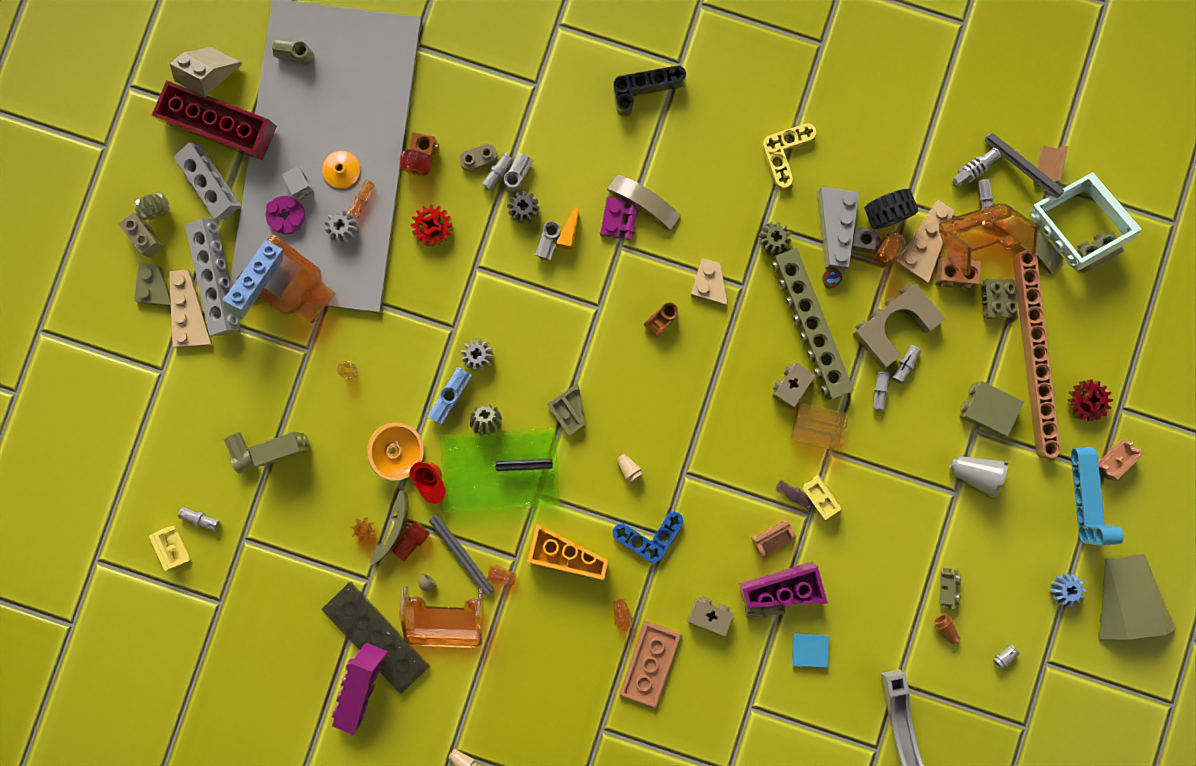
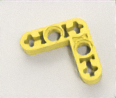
M803 124L769 135L763 141L762 148L774 183L779 189L788 188L793 181L784 150L812 141L816 135V129L812 124ZM805 129L807 132L811 131L809 137L802 135L798 140V135L802 134ZM787 134L792 135L794 142L786 143L784 136ZM778 137H780V143L776 144L774 149L771 146L767 147L769 141L772 143L778 142ZM780 158L783 164L780 167H775L772 160ZM785 169L782 172L783 177L788 178L786 184H784V182L779 181L781 179V173L779 171Z

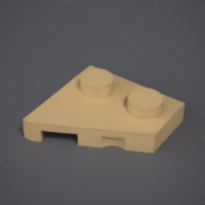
M704 258L701 259L691 292L692 296L723 305L727 304L720 263Z

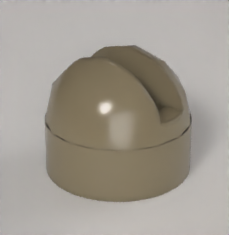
M423 574L418 584L420 589L426 591L430 590L436 582L427 574Z

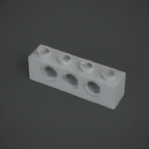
M188 143L174 156L178 162V167L185 173L188 182L195 188L199 199L204 202L209 214L214 219H227L241 207V204L201 144Z

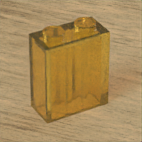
M798 403L790 441L838 451L839 448H842L844 442L842 432L843 429H846L848 423L846 413Z

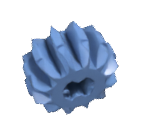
M1064 573L1063 577L1056 576L1057 582H1051L1055 586V588L1050 590L1052 593H1055L1052 598L1056 601L1059 600L1058 603L1062 606L1066 604L1067 607H1073V603L1079 605V598H1085L1084 595H1081L1082 592L1086 591V588L1081 587L1084 582L1078 580L1076 575L1070 576L1067 573Z

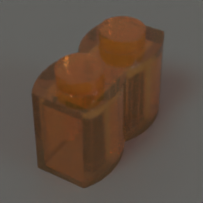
M897 232L888 233L880 241L871 259L884 267L894 263L905 243L903 236Z

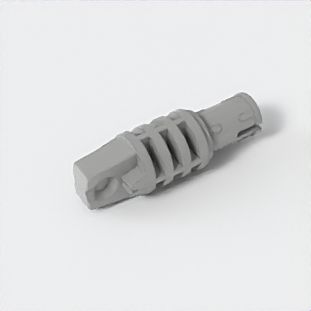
M993 148L984 156L976 157L957 171L959 175L953 179V184L956 187L965 181L969 184L987 171L990 164L1001 157L1000 152Z

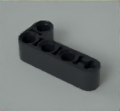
M671 66L618 76L613 84L617 112L622 116L630 115L634 106L633 96L682 87L686 79V70L682 66ZM660 77L663 79V82L656 83L654 79ZM643 81L645 85L639 87L636 85V82ZM619 84H624L627 88L624 90H620L617 88V86ZM623 102H627L630 104V106L628 108H623L620 106V104Z

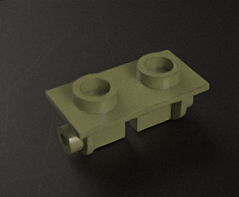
M943 568V572H941V586H948V590L940 589L939 603H941L943 608H949L950 604L952 609H955L956 605H960V593H957V585H961V574L958 573V569H955L953 573L950 568Z

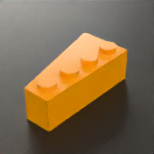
M536 524L528 563L604 580L608 560Z

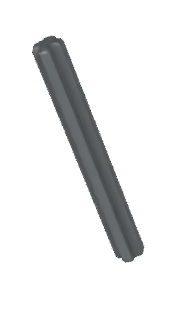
M989 133L984 141L988 145L996 148L1003 157L1053 197L1059 198L1064 193L1062 187L994 133Z
M437 514L429 519L431 525L485 595L490 594L494 588Z

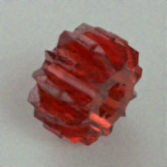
M407 149L400 156L399 166L407 173L425 176L432 169L433 159L425 152Z

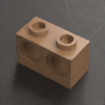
M942 257L937 260L935 283H941L942 287L960 285L961 289H972L980 281L981 261ZM945 269L951 271V277L946 276ZM965 271L970 273V279L964 276Z

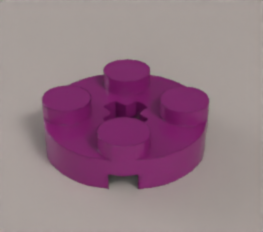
M292 196L276 197L268 202L265 215L268 225L281 234L289 235L297 232L305 221L304 207ZM285 210L286 212H290V215L287 216L288 219L286 220L283 217H281V214H283V211Z

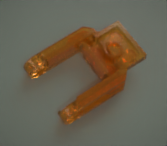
M272 233L267 241L282 248L283 253L302 267V271L297 273L280 298L266 287H264L259 296L278 311L284 314L298 312L309 322L313 323L336 293L321 282L320 268Z

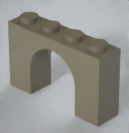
M916 283L912 286L907 284L899 291L900 295L896 299L894 296L884 303L886 307L882 310L876 309L870 314L871 319L865 322L863 320L855 327L857 330L853 335L882 369L901 356L885 334V322L892 312L907 313L925 333L933 330L945 320L943 315Z

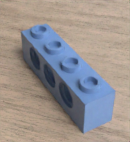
M266 240L263 242L224 298L223 304L226 312L240 319L245 317L283 261L282 248Z

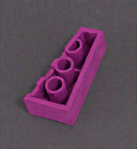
M813 562L739 583L743 601L748 608L770 607L774 605L790 606L792 604H828L818 566Z
M365 643L353 659H349L345 668L347 674L341 682L343 689L338 694L336 700L339 703L332 714L334 718L332 727L354 735L358 730L370 702L368 700L375 688L374 682L382 668L379 664L385 659L387 651Z

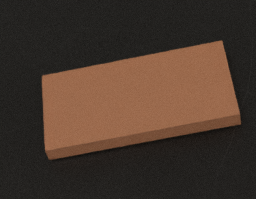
M644 620L619 692L620 696L653 708L657 707L681 633Z

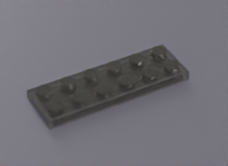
M351 581L321 609L359 650H361L365 643L387 651L385 659L379 664L382 667L380 673L400 694L430 667L425 659Z

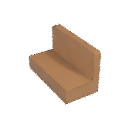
M1064 145L1059 149L1042 146L1040 149L1036 168L1057 184L1061 181L1068 146Z

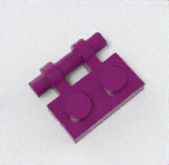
M607 197L600 235L619 238V233L622 231L625 232L624 239L632 240V235L636 230L634 226L635 219L639 214L638 207L631 203L630 208H624L626 200ZM623 215L628 216L627 225L621 224Z

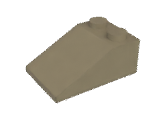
M213 47L184 52L170 63L174 81L204 97L242 65L241 61Z

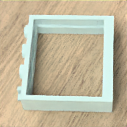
M1093 172L1063 188L1064 193L1059 198L1051 195L1036 203L1030 213L1032 220L1038 223L1044 235L1051 239L1056 250L1064 255L1068 265L1076 271L1135 240L1142 230ZM1086 190L1122 232L1123 236L1082 258L1045 212Z

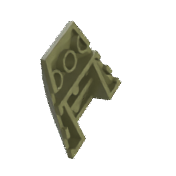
M1145 554L1105 559L1103 585L1105 586L1104 595H1102L1101 600L1103 609L1102 614H1100L1101 631L1098 634V639L1130 640L1167 635L1176 630Z

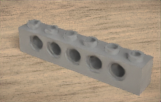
M201 218L186 224L185 227L209 336H224L240 330L238 317L224 310L223 300L231 290L216 220Z

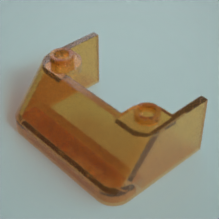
M999 203L941 221L939 223V233L949 261L965 275H970L971 252L998 243L1006 249L1022 246L1030 253H1036L1038 225L1009 205Z
M404 586L399 611L404 641L407 644L419 646H481L484 619L483 589L478 590V599L472 598L466 601L464 608L426 606V602L421 597H409L408 586Z

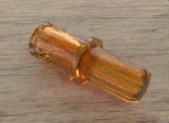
M368 180L364 181L358 194L354 195L355 199L347 211L348 213L359 218L365 204H368L367 200L375 184Z

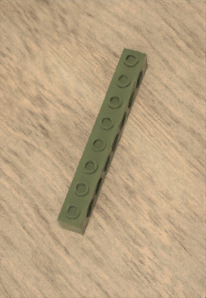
M797 248L775 256L772 262L773 270L779 274L781 279L779 280V285L782 291L785 290L787 294V305L794 312V323L800 327L802 332L800 333V338L803 344L806 343L808 347L807 355L809 360L814 362L816 367L814 373L817 379H820L822 382L821 390L824 397H828V400L854 391ZM786 268H792L794 276H788L785 272ZM793 285H798L801 288L800 294L793 292ZM800 303L807 304V312H803L800 309ZM808 320L815 323L814 330L807 327ZM815 338L821 339V348L814 345ZM823 355L829 358L828 365L822 364L821 357ZM830 373L836 376L835 383H831L828 380Z

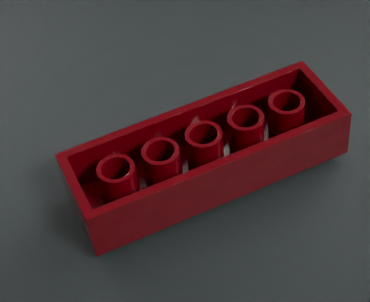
M167 80L152 113L153 117L165 124L261 161L264 159L277 128L267 118L215 98L204 97L186 87Z

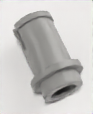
M1010 644L1001 654H996L993 661L1000 669L1003 667L1007 668V664L1018 656L1019 652L1018 650L1013 651L1016 648Z

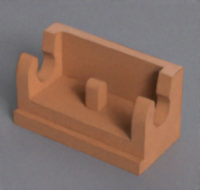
M1121 439L1098 462L1099 471L1108 480H1118L1144 454L1141 449H1136L1132 446L1134 444L1132 441Z
M783 520L753 536L752 540L761 557L797 537L789 521Z

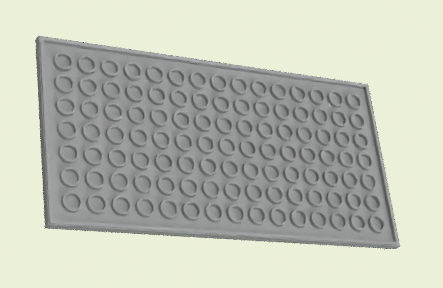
M272 0L255 114L269 119L277 128L263 161L251 156L248 159L230 279L231 288L266 240L283 249V261L258 296L259 298L381 313L422 21L421 17L289 0ZM276 40L294 43L303 41L313 51L314 59L309 64H302L299 61L275 58L272 50L273 43ZM306 50L302 51L300 55H303ZM338 151L349 152L355 156L361 169L357 182L345 189H337L330 186L322 173L323 163L326 158ZM339 165L337 167V171H341L343 169L342 165ZM299 166L304 171L314 191L310 192L309 196L303 199H296L304 207L305 221L297 232L284 235L276 232L268 225L265 215L268 202L276 197L292 196L282 174ZM342 210H345L347 214L351 213L353 219L357 221V224L354 226L358 228V231H352L355 237L351 238L348 236V242H345L342 238V241L337 243L336 238L331 240L329 238L330 234L325 232L328 226L324 222H330L328 215L334 217V211H338L340 214ZM283 211L281 217L285 220L288 219L287 216L290 215V212ZM342 223V226H338V229L344 227L345 225Z

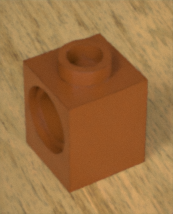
M412 132L409 152L412 156L434 160V156L439 152V143H437L434 136ZM424 143L430 144L428 149H426V150H421V149H420L421 146H422V144H424Z

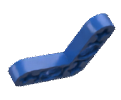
M678 512L668 513L652 540L647 539L625 524H617L613 528V536L617 541L647 560L657 562L663 557L681 528L683 517ZM677 515L679 524H673L672 529H675L673 533L669 529L663 528L665 524L669 527L671 524L669 518ZM624 527L625 533L630 535V532L634 533L630 537L629 543L625 542L627 540L625 536L620 538L617 536V528L622 529ZM662 531H666L670 535L667 542L659 540V534ZM636 537L643 540V545L640 548H635L632 545V540ZM647 542L650 543L648 548L651 550L658 549V557L650 558L651 554L647 550H645V554L641 552L646 547Z

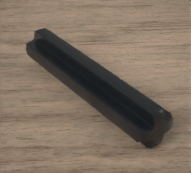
M553 460L497 461L495 466L496 471L544 470L553 468Z

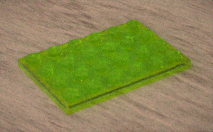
M555 428L497 431V434L491 433L490 436L484 434L482 437L479 433L440 435L442 481L446 488V495L443 500L444 512L560 505ZM553 460V468L544 470L496 471L495 466L497 461Z

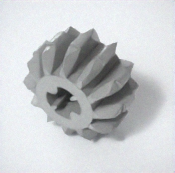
M342 210L340 214L338 211H334V217L328 215L330 222L326 221L324 224L328 226L325 232L330 234L329 238L331 240L336 238V242L340 243L342 238L345 242H348V236L351 238L355 237L352 231H358V228L354 226L357 224V221L353 219L351 213L347 214L345 210ZM342 223L345 225L344 227L338 229V226H342Z
M480 338L477 339L476 344L473 339H470L471 346L466 343L464 344L467 351L461 350V354L467 355L461 360L463 362L468 361L466 364L467 368L473 364L474 371L477 370L478 365L481 370H484L483 363L485 362L489 366L491 363L487 358L493 359L494 357L491 354H487L493 351L492 347L486 348L488 346L487 341L481 345L482 341ZM479 350L482 355L475 359L473 353Z

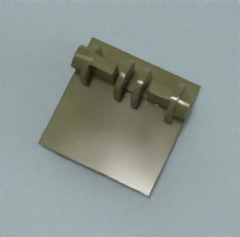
M985 279L981 287L982 295H984L982 298H987V301L982 302V304H987L983 306V315H985L986 319L1018 317L1015 280Z

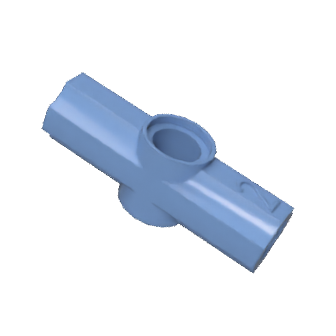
M457 367L448 384L441 391L440 397L428 414V417L442 425L454 405L459 401L460 395L472 375ZM448 391L455 393V397L451 401H447L445 397Z

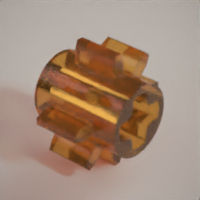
M365 517L363 522L360 519H356L357 524L350 527L354 529L352 537L358 536V540L362 541L365 536L367 540H370L369 534L376 532L372 529L374 522H367L368 517ZM361 526H366L365 532L361 533Z

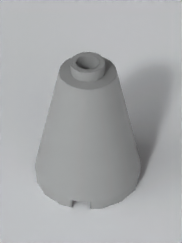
M958 456L957 459L953 458L950 469L953 470L952 474L989 497L996 499L999 495L997 488L1003 485L1006 477L1008 462Z

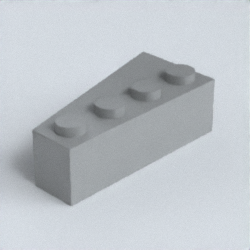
M820 187L817 191L826 269L836 268L840 271H845L849 268L859 192Z

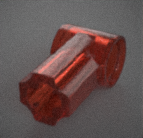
M415 521L392 551L399 559L406 561L412 552L431 533Z

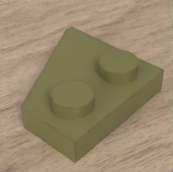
M139 264L134 296L135 302L171 306V299L167 291L168 286L163 279L164 275L160 266Z
M578 384L547 404L568 436L585 425Z

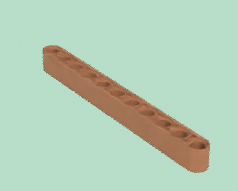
M1024 250L1015 255L1013 266L1035 447L1040 457L1054 458L1060 454L1061 447L1038 260L1034 251ZM1022 256L1027 258V264L1023 262ZM1025 274L1028 275L1030 278L1029 283L1026 282L1024 278ZM1027 293L1031 294L1032 301L1027 299ZM1030 312L1035 316L1034 321L1029 317ZM1032 331H1035L1037 334L1036 340L1031 335ZM1035 349L1039 352L1038 359L1034 356ZM1037 369L1041 370V377L1037 376ZM1040 387L1044 391L1043 396L1039 395L1038 391ZM1042 407L1046 409L1045 415H1042L1041 413ZM1045 425L1048 427L1047 435L1043 432ZM1047 445L1051 448L1049 454L1045 450Z

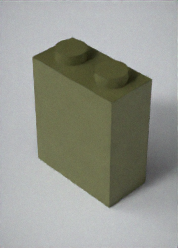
M983 381L972 384L968 392L970 396L961 406L960 411L962 413L960 417L1000 437L1008 436L1024 401Z
M292 432L249 447L254 466H268L308 452L310 442L307 435L304 436V433Z

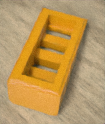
M574 208L557 240V247L572 249L579 219L578 209Z

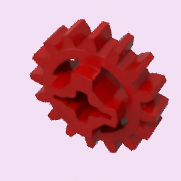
M430 204L429 209L422 206L423 211L417 210L418 216H412V219L415 221V223L411 224V227L415 229L412 233L413 235H418L416 238L418 241L423 239L425 246L428 242H430L431 247H434V242L441 245L442 239L448 240L446 234H452L448 230V228L453 227L452 223H448L452 219L450 216H446V210L441 212L440 206H437L436 209H434L432 204ZM440 216L444 220V226H442V224L439 223ZM433 222H434V224H435L437 227H431V229H430V228L428 227V225H429V224L432 225ZM420 225L424 227V235L420 231Z

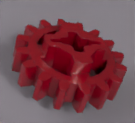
M1093 379L1080 381L1079 385H1074L1075 391L1069 392L1072 398L1068 399V402L1073 404L1069 409L1076 410L1073 415H1080V420H1086L1087 418V421L1101 420V416H1107L1108 414L1105 410L1112 408L1108 405V402H1113V399H1108L1111 392L1105 391L1107 386H1100L1101 381L1093 382Z

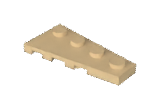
M937 200L895 263L924 283H929L954 210L940 200Z
M169 271L173 347L213 345L212 339L209 336L207 322H205L202 313L203 309L198 300V293L191 271Z

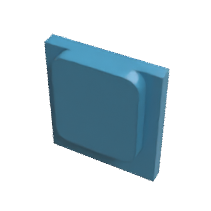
M793 633L792 665L828 667L829 636Z

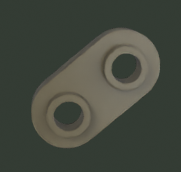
M484 144L463 152L460 156V164L465 170L472 171L492 164L497 158V152L492 145ZM485 151H490V155L485 156L483 154ZM472 157V161L466 162V158Z

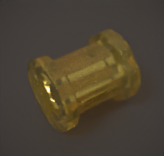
M343 361L338 366V374L343 378L353 379L359 373L356 364ZM345 368H350L352 371L347 373Z

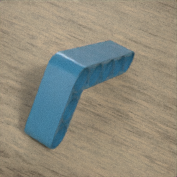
M1094 447L1073 448L1071 451L1080 540L1083 543L1099 546L1122 544L1124 539L1122 529L1119 526L1105 525L1096 449Z

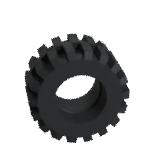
M900 189L869 202L864 207L872 229L876 230L904 221L919 211L911 189Z

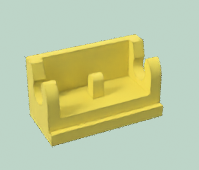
M819 475L815 476L809 483L804 484L803 490L825 520L841 510L840 504Z
M176 525L149 535L164 571L176 568L191 560Z

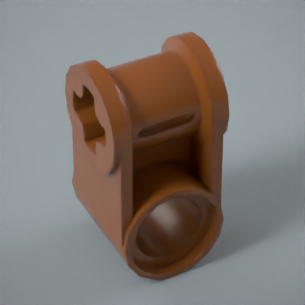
M671 302L665 303L644 323V326L650 328L655 333V337L658 338L677 317L678 307ZM672 307L675 314L668 317L664 314V309Z

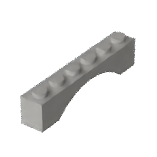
M900 669L880 673L899 765L924 766L913 729L910 692L906 674Z

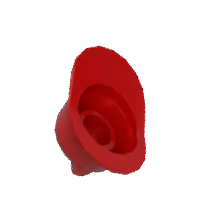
M428 462L414 463L410 468L409 474L421 496L430 504L441 503L445 498L446 488L442 481V471L436 464Z

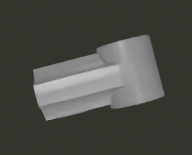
M518 153L509 172L504 176L507 191L516 193L521 189L522 182L533 163L529 156ZM510 179H516L518 181L515 185H510L508 183Z
M549 221L544 225L535 256L549 261L552 259L557 240L561 234L560 226L555 221ZM549 227H556L557 233L551 236L547 234V230Z

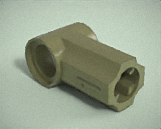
M276 40L273 43L272 50L275 58L299 61L302 64H309L314 59L313 51L303 41L294 43ZM306 50L303 55H300L302 51Z
M240 432L224 439L232 456V466L238 474L255 467L250 451Z

